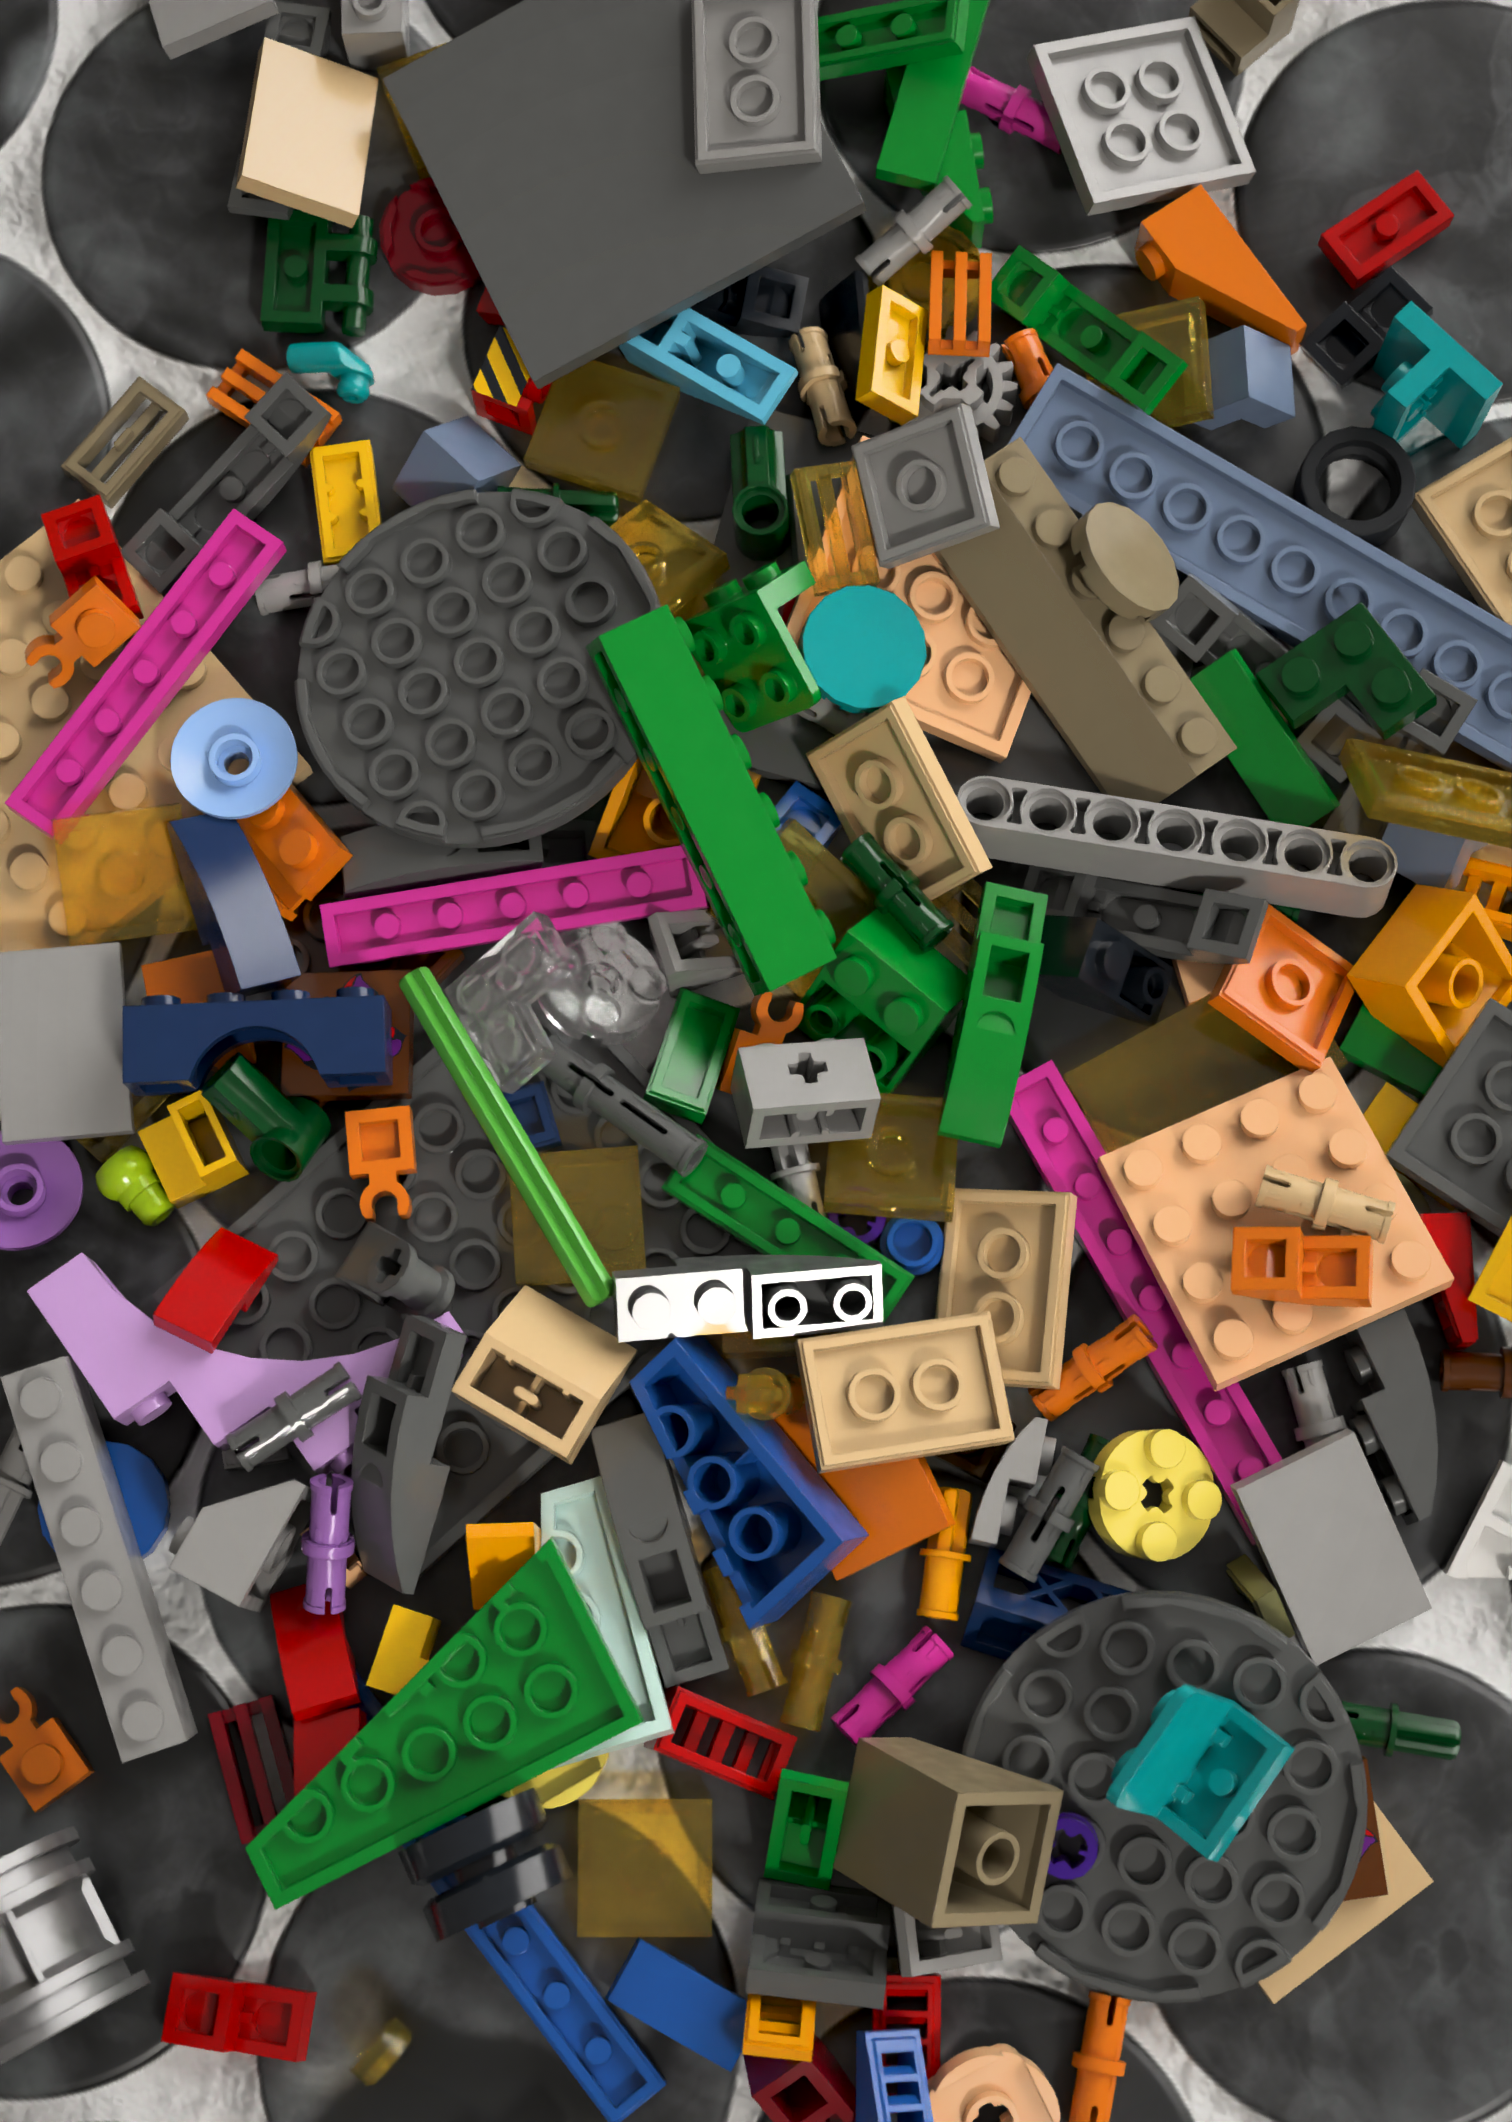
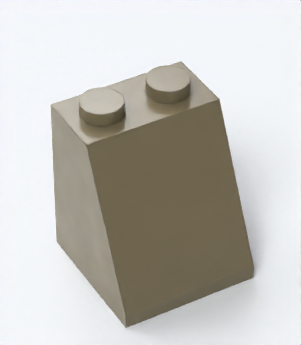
M912 1737L859 1738L833 1868L930 1928L1037 1923L1064 1791L1053 1785Z

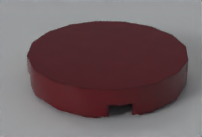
M423 178L410 184V190L402 193L399 198L396 195L387 204L379 226L381 249L391 272L398 280L411 290L432 296L458 294L482 280L432 178Z

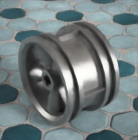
M74 1826L52 1833L0 1858V2065L150 1983L145 1970L131 1976L123 1958L133 1953L135 1949L129 1938L120 1942L89 1878V1875L95 1871L90 1857L75 1861L69 1849L81 1840Z

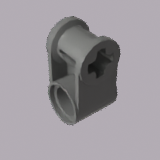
M368 1221L334 1276L338 1281L379 1306L384 1307L387 1305L404 1315L425 1316L432 1320L439 1316L449 1305L455 1289L454 1276L447 1269L418 1255V1250L411 1244L371 1221Z

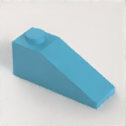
M691 308L619 345L628 362L674 389L763 425L766 424L798 375L796 368Z

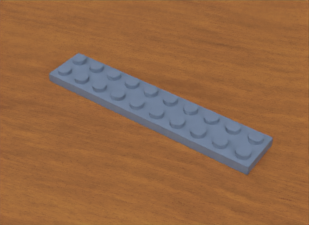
M1056 364L1008 444L1019 437L1023 439L1078 520L1098 503L1114 502L1130 508L1146 520L1163 540L1174 560L1179 581L1183 582L1190 573L1252 617L1275 637L1293 647H1296L1349 609L1362 602L1418 673L1422 668H1425L1478 700L1455 736L1454 741L1512 774L1511 625L1061 364Z

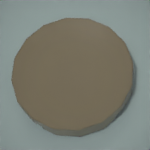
M1114 502L1098 503L1083 514L1073 525L1071 537L1072 551L1074 555L1081 551L1086 566L1080 569L1086 585L1102 604L1121 617L1134 621L1139 616L1145 617L1144 620L1146 622L1156 619L1178 598L1179 579L1174 560L1155 530L1146 520L1130 508Z

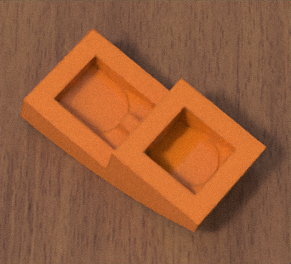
M1233 1227L1230 1290L1234 1295L1276 1302L1372 1308L1374 1249L1371 1236H1303L1300 1227Z

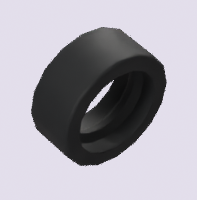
M1350 426L1329 432L1311 446L1295 479L1293 499L1369 544L1379 547L1397 533L1415 499L1417 477L1410 456L1395 439L1373 428ZM1343 459L1364 461L1377 468L1388 480L1390 486V500L1385 510L1377 517L1365 521L1345 519L1332 512L1321 500L1318 492L1319 478L1324 469L1331 463Z

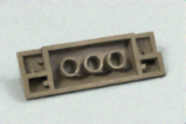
M1019 437L984 460L1000 529L934 553L1100 792L1105 795L1159 803L1237 749V746L1150 621L1145 622V617L1142 616L1133 621L1117 615L1102 604L1086 585L1080 569L1086 566L1081 551L1074 555L1071 547L1072 529L1078 518L1023 439Z

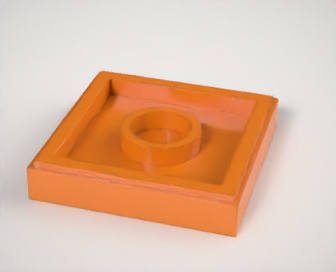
M1269 904L1250 964H1225L1207 1003L1297 1068L1313 1073L1321 1068L1355 991L1346 976L1354 965Z

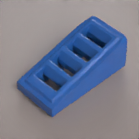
M900 2028L857 2031L856 2122H891L890 2113H897V2122H934L919 2029ZM898 2053V2066L883 2067L881 2054ZM897 2082V2095L887 2096L886 2083Z

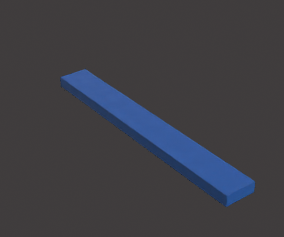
M356 1669L360 1703L340 1709L360 1708L366 1713L367 1724L384 1705L373 1690L366 1686L367 1682ZM464 1813L403 1844L402 1847L406 1848L467 1818V1815ZM454 1873L431 1883V1886L438 1895L459 1885ZM534 1904L482 1929H479L478 1924L464 1929L608 2122H622L667 2085L665 2078Z

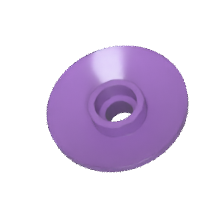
M0 1131V1249L6 1251L32 1249L56 1238L73 1221L83 1197L82 1171L73 1152L61 1140L5 1145L2 1142ZM20 1189H30L33 1191V1197L29 1202L23 1205L11 1203L12 1196L16 1191Z

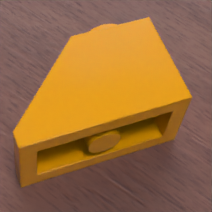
M534 1522L466 1524L473 1610L478 1612L541 1548V1529Z

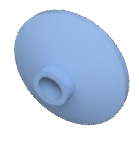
M228 698L212 702L200 708L184 722L174 739L170 763L176 786L183 797L194 808L204 814L220 819H243L262 813L282 798L294 779L298 764V752L290 727L275 710L255 700ZM246 759L249 761V766L244 772L237 775L228 773V767L234 760Z

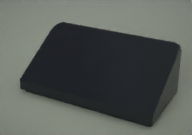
M864 270L851 273L826 293L819 304L821 328L827 334L828 345L834 364L838 367L839 371L842 370L847 381V388L844 394L850 411L871 409L855 400L866 294L869 293L867 274H864Z

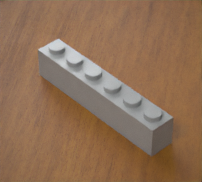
M62 1356L0 1377L122 1763L189 1740L198 1731L85 1376L71 1356Z

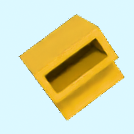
M200 1090L168 1105L167 1109L171 1116L138 1131L168 1199L177 1209L250 1174L222 1114L201 1095L202 1092Z
M393 1604L366 1686L396 1695L429 1662L441 1620Z

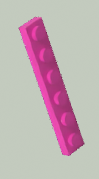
M233 508L5 801L6 806L60 845L287 550L284 542Z
M682 845L319 905L329 968L332 969L643 919L656 912L690 911L709 908L707 897Z

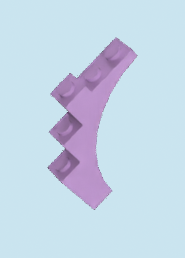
M82 1252L27 1290L114 1420L126 1426L134 1421L139 1426L145 1425L163 1414L172 1405L168 1397L177 1391L213 1445L223 1451L231 1448L225 1435L235 1432L275 1406L274 1398L284 1391L292 1395L334 1367L333 1365L337 1362L342 1364L351 1378L329 1391L328 1396L349 1382L355 1383L359 1392L363 1395L367 1375L388 1378L399 1339L355 1354L305 1361L249 1358L215 1349L213 1354L154 1326V1320L129 1302L96 1262ZM449 1311L434 1319L466 1335ZM362 1398L358 1401L355 1400L313 1427L314 1435L306 1441L301 1442L299 1438L293 1440L316 1473L327 1475L333 1470L335 1474L344 1475L352 1470L353 1445ZM257 1438L256 1440H254L253 1442H251L239 1451H242L250 1447L251 1445L255 1444L257 1441H259V1438Z

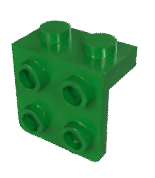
M805 560L781 571L776 561L771 562L745 576L742 579L744 587H740L736 578L706 593L703 598L708 606L685 620L695 643V651L692 654L699 662L705 675L710 676L716 684L723 700V711L728 716L733 727L739 732L745 733L809 709L821 700V691L777 610L816 583Z

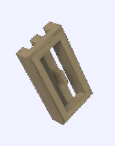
M139 376L66 459L61 468L65 475L73 481L77 480L81 483L83 488L90 494H100L103 503L112 509L189 420L187 412ZM145 399L152 402L132 426L126 428L114 442L113 448L91 473L88 472L86 467ZM164 413H166V414L164 415V417L157 423V425L151 430V432H150V433L144 438V440L138 445V447H137V448L131 453V455L125 460V462L119 467V469H118V470L112 475V477L106 482V484H104V482L108 479V477L114 472V470L120 465V463L127 457V455L133 450V448L140 442V440L146 435V433L153 427V425L159 420V418H160Z

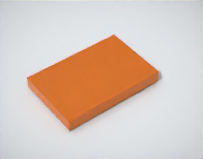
M800 1378L758 1399V1402L817 1471ZM925 1457L819 1474L869 1534L864 1541L832 1569L836 1581L844 1579L956 1525Z

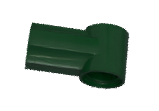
M767 425L747 426L742 431L730 435L734 535L737 547L743 555L752 560L767 561L775 559L782 554L788 546L790 538L784 436L782 431L772 430ZM760 516L775 520L774 524L763 529L753 528L748 525L749 521Z
M240 1052L229 1058L200 1090L202 1092L201 1095L252 1142L250 1145V1155L254 1164L260 1171L275 1180L284 1182L297 1180L330 1134L331 1123L321 1107L303 1097H287Z

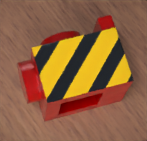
M499 326L471 388L476 414L533 435L537 427L533 404L534 402L539 404L544 402L552 382L540 389L537 388L507 328Z

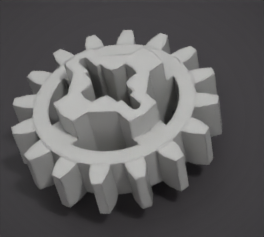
M953 326L948 327L946 338L942 340H953ZM927 330L918 417L903 425L963 403L971 406L978 438L982 436L985 440L994 444L998 440L1000 425H1010L1013 413L1012 404L1016 403L1018 383L1011 382L1014 368L1012 361L998 363L1000 345L998 343L990 345L989 357L927 355ZM974 330L967 337L966 341H977V331ZM985 382L991 394L988 403L983 401L984 392L981 390V386ZM887 418L889 423H896L893 420Z

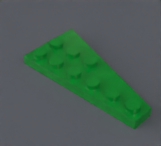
M553 1536L245 1847L275 1910L643 1722L644 1718Z

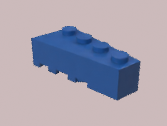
M704 1336L674 1338L629 1382L666 1459L672 1458L687 1489L683 1494L693 1515L699 1514L716 1549L712 1554L723 1577L729 1576L742 1602V1606L738 1608L749 1629L779 1620L869 1536L866 1530Z

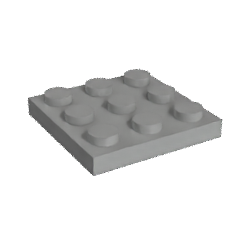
M1195 16L1035 44L1026 58L1087 216L1176 199L1200 184L1206 192L1247 185L1256 173Z

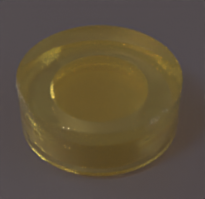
M395 2016L392 2017L357 2056L349 2071L366 2086L374 2085L407 2048L413 2038L411 2036L412 2031Z

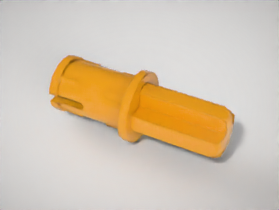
M939 1487L956 1525L929 1537L927 1548H920L919 1555L925 1557L920 1603L916 1615L958 1621L959 1614L957 1612L964 1562H971V1555L965 1554L972 1494L964 1489Z

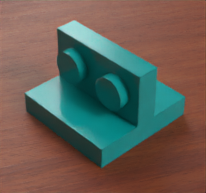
M1410 301L1394 316L1372 368L1385 380L1381 387L1385 395L1378 401L1370 413L1375 419L1372 428L1390 436L1399 443L1415 426L1426 418L1461 450L1477 435L1503 383L1414 302Z

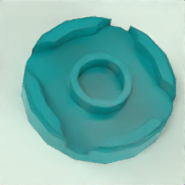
M871 585L846 586L825 596L807 617L798 642L799 651L821 691V698L824 700L827 698L832 703L839 705V709L853 714L873 713L887 703L905 696L920 679L927 657L924 630L914 611L894 593Z

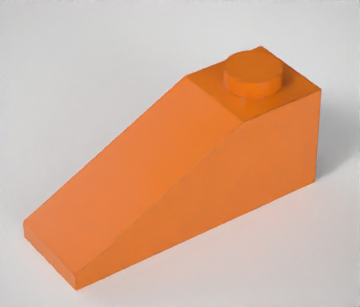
M1201 184L1141 221L1135 245V258L1141 271L1149 280L1155 281L1157 279L1169 296L1232 329L1246 325L1290 345L1291 355L1298 351L1307 324Z

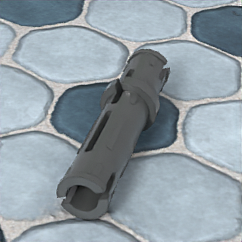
M556 1035L547 1038L536 1051L531 1062L532 1069L537 1073H541L572 1095L573 1104L584 1113L593 1110L628 1135L633 1141L639 1143L677 1170V1173L682 1177L688 1176L699 1165L707 1151V1142L702 1138H697L654 1105L649 1104L615 1079V1071L606 1064L598 1063L594 1065L563 1043L561 1038Z

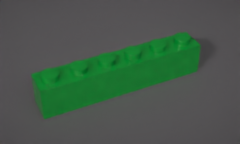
M666 604L596 637L586 646V649L754 996L771 992L837 959L832 948V944L836 942L834 929L828 917L821 909L814 910L804 889V886L808 884L806 871L798 856L792 850L786 852L776 831V828L780 826L776 808L766 793L761 792L758 794L747 771L752 767L749 752L737 734L730 735L719 713L724 708L721 694L710 676L701 675L691 653L695 651V643L685 621L680 616L674 618Z

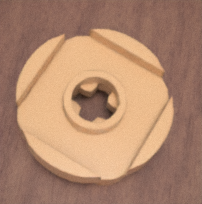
M998 2043L990 2047H975L961 2052L943 2064L935 2076L927 2080L934 2122H973V2119L979 2115V2108L987 2103H991L994 2107L1002 2104L1007 2107L1008 2110L999 2116L1000 2122H1060L1058 2100L1046 2076L1032 2060L1022 2056L1014 2047L1008 2044Z

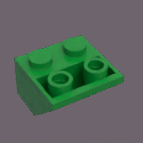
M876 908L846 932L834 950L837 959L824 965L799 1002L804 1006V1013L797 1027L814 1041L825 1038H835L838 1040L864 1038L880 1096L886 1099L943 1035L958 1015L964 998L967 974L935 948L926 953L923 952L915 940L890 913L884 915Z

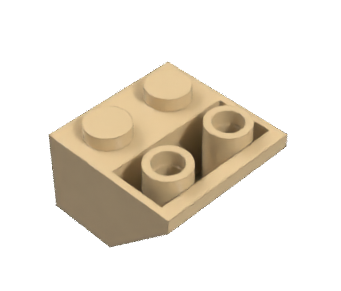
M524 1285L485 1332L452 1387V1392L459 1400L572 1465L638 1350L625 1342L618 1343L615 1336Z

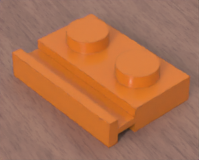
M292 783L282 798L269 809L252 817L236 819L262 868L281 916L291 922L298 916L294 910L305 899L312 901L354 856Z

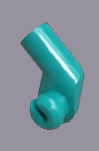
M336 341L292 343L288 347L286 358L292 373H329L339 380L336 392L344 401L358 404L369 398V387L374 385L375 382L370 365L341 343Z

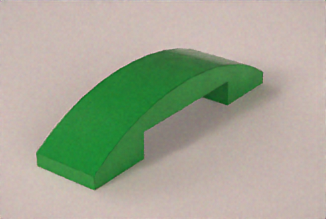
M1021 245L1016 248L992 280L991 302L1025 329H1036L1041 341L1108 390L1150 416L1188 367V364L1183 359L1143 331L1139 332L1073 286L1058 271Z

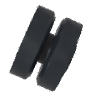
M535 1788L528 1789L475 1813L398 1852L412 1885L426 1886L452 1873L457 1878L459 1885L429 1899L423 1909L436 1942L475 1924H478L479 1929L495 1923L538 1902L535 1895L574 1876L560 1844L545 1843L518 1856L513 1844L541 1831L548 1821V1816Z

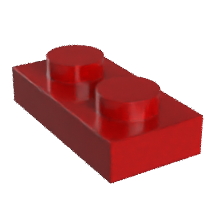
M1416 170L1323 232L1317 245L1350 287L1355 290L1448 228L1454 214L1422 174Z

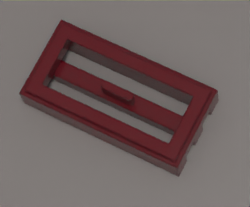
M275 1695L265 1696L249 1703H242L223 1711L220 1710L207 1714L242 1845L250 1843L278 1815L252 1716L263 1713L286 1804L288 1805L295 1798L294 1765ZM235 1721L238 1723L264 1822L263 1825L256 1827L228 1723Z

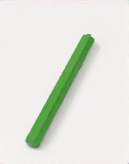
M423 966L406 974L400 979L399 987L583 1302L590 1308L607 1301L613 1296V1282L432 972L429 968Z

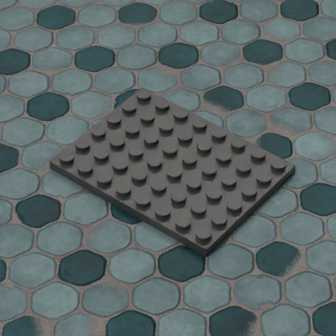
M540 955L462 1022L464 1029L501 1092L544 1081L562 1146L538 1152V1155L611 1279L612 1271L674 1266L673 1259L760 1255L662 1190V1185L674 1168L639 1143L633 1141L628 1135L593 1110L584 1113L573 1104L572 1095L541 1073H537L532 1069L531 1062L538 1048L547 1038L556 1035L561 1038L563 1043L594 1065L604 1063L615 1071V1079L642 1099L650 1078V1074ZM434 1047L413 1065L412 1099L374 1100L363 1110L410 1105L412 1109L417 1173L399 1175V1183L405 1188L411 1198L412 1213L409 1219L402 1220L398 1215L397 1199L393 1196H383L375 1204V1223L411 1244L418 1250V1255L441 1265L454 1276V1294L449 1305L439 1316L449 1311L470 1340L464 1346V1356L461 1359L454 1384L485 1332L524 1285L615 1336L613 1296L594 1307L589 1308L585 1305L503 1163H500L495 1149ZM660 1110L693 1135L699 1134L713 1143L695 1122ZM346 1125L318 1149L297 1180L291 1182L281 1181L227 1229L278 1254L279 1261L247 1312L239 1311L216 1349L249 1358L305 1361L355 1354L400 1338L406 1315L387 1305L384 1307L377 1305L334 1277L368 1223L361 1213L360 1198L364 1189L369 1185V1178L353 1180L349 1174ZM187 1265L152 1294L159 1304ZM674 1338L625 1342L637 1349L638 1353L603 1412L631 1388L629 1382ZM452 1391L432 1457L450 1466V1470L418 1580L466 1537V1524H480L555 1456L459 1400ZM294 1441L285 1446L311 1477L319 1475L309 1465ZM333 1470L326 1475V1486H331L332 1474H335ZM352 1470L344 1475L351 1478ZM351 1494L350 1518H349V1520H350L351 1523L354 1525V1523H353V1516H352V1494Z

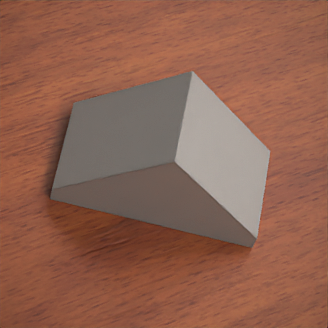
M712 909L656 912L647 917L651 941L670 998L677 996L681 987L693 991L743 974Z
M891 1904L898 1970L901 1977H914L1003 1960L998 1925L930 1928Z

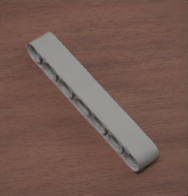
M993 776L972 778L960 787L957 794L959 803L987 857L990 859L1204 893L1205 888L1265 899L1269 904L1354 918H1367L1377 914L1384 907L1398 868L1397 856L1393 849L1384 841L1368 836ZM976 813H987L995 818L991 820H980L973 817L972 815ZM1049 823L1058 829L1043 830L1036 827L1035 824ZM1112 833L1121 839L1108 841L1101 838L1098 834ZM1174 843L1181 846L1184 850L1171 851L1164 848L1161 844ZM1236 853L1242 855L1247 860L1235 861L1229 859L1224 854ZM1299 863L1305 865L1311 871L1301 872L1293 869L1288 864ZM1362 873L1368 875L1375 882L1358 880L1352 874Z

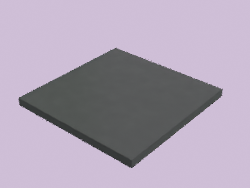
M523 0L383 78L412 140L538 389L867 211L863 199L822 122V162L699 174L695 166L691 0Z

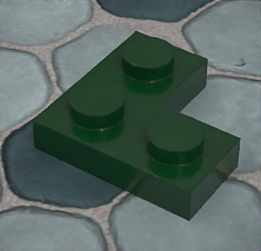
M1362 602L1257 673L1259 684L1294 729L1333 704L1337 699L1348 694L1385 741L1437 705L1436 694Z

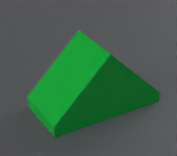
M782 1769L763 1877L829 1891L849 1782Z

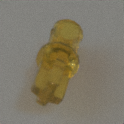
M769 1367L757 1368L748 1374H740L737 1386H727L725 1392L726 1400H736L737 1413L749 1414L753 1418L763 1421L776 1419L784 1413L794 1414L805 1403L801 1379L796 1374L789 1373V1375H785V1373Z

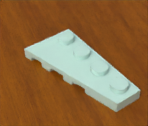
M601 1476L541 1493V1547L552 1536L554 1537L644 1719L642 1723L552 1769L674 1734L647 1629H644Z

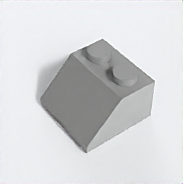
M291 1480L203 1507L196 1519L188 1516L176 1531L169 1547V1552L175 1554V1557L168 1568L238 1607L260 1613L302 1538L300 1534L309 1526L311 1489L296 1480Z

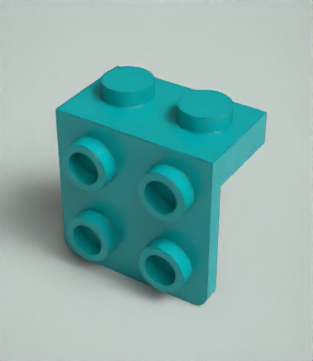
M1184 1684L1177 1690L1168 1692L1160 1699L1151 1714L1150 1722L1152 1726L1137 1747L1128 1750L1118 1760L1111 1774L1113 1783L1106 1793V1799L1117 1808L1156 1817L1207 1860L1218 1862L1295 1748L1235 1701Z

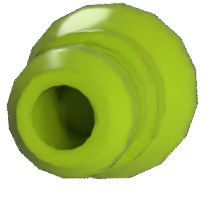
M129 1145L119 1150L96 1173V1185L102 1195L110 1200L118 1201L127 1211L132 1210L144 1225L156 1226L164 1221L174 1210V1205L170 1203L164 1188L161 1186V1181L154 1172V1166L147 1152L137 1146Z

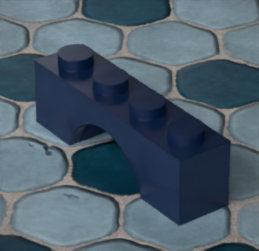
M340 988L336 990V997L310 998V993L307 991L288 989L272 992L271 1000L246 1001V996L240 993L219 992L207 995L206 1003L181 1004V999L176 996L152 995L142 998L141 1005L122 1006L123 1084L135 1096L193 1094L202 1089L209 1072L225 1054L246 1043L263 1040L283 1042L303 1051L314 1061L320 1076L328 1088L393 1085L392 1009L385 996L375 995V990L372 988Z

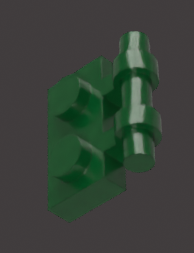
M293 210L289 220L268 218L260 318L265 332L324 334L326 311H334L343 314L341 332L344 335L350 337H362L365 335L367 316L373 313L374 292L369 289L370 266L376 264L378 242L372 238L374 224L372 218L359 215L353 228L349 227V234H332V221L300 210ZM330 261H343L346 263L345 285L328 284Z

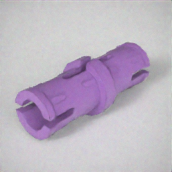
M319 1474L310 1479L309 1531L302 1534L301 1546L302 1553L308 1556L303 1608L306 1611L319 1615L325 1614V1600L330 1602L331 1615L343 1612L346 1609L347 1558L354 1554L355 1545L354 1535L349 1532L353 1480L341 1474H332L331 1486H326L325 1474Z

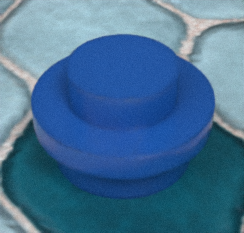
M905 1212L893 1217L884 1227L880 1238V1251L882 1255L914 1276H921L933 1270L941 1260L944 1252V1236L939 1225L928 1215L920 1212Z

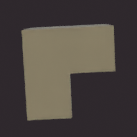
M1198 0L1190 7L1188 17L1195 16L1207 48L1237 77L1291 32L1300 0Z

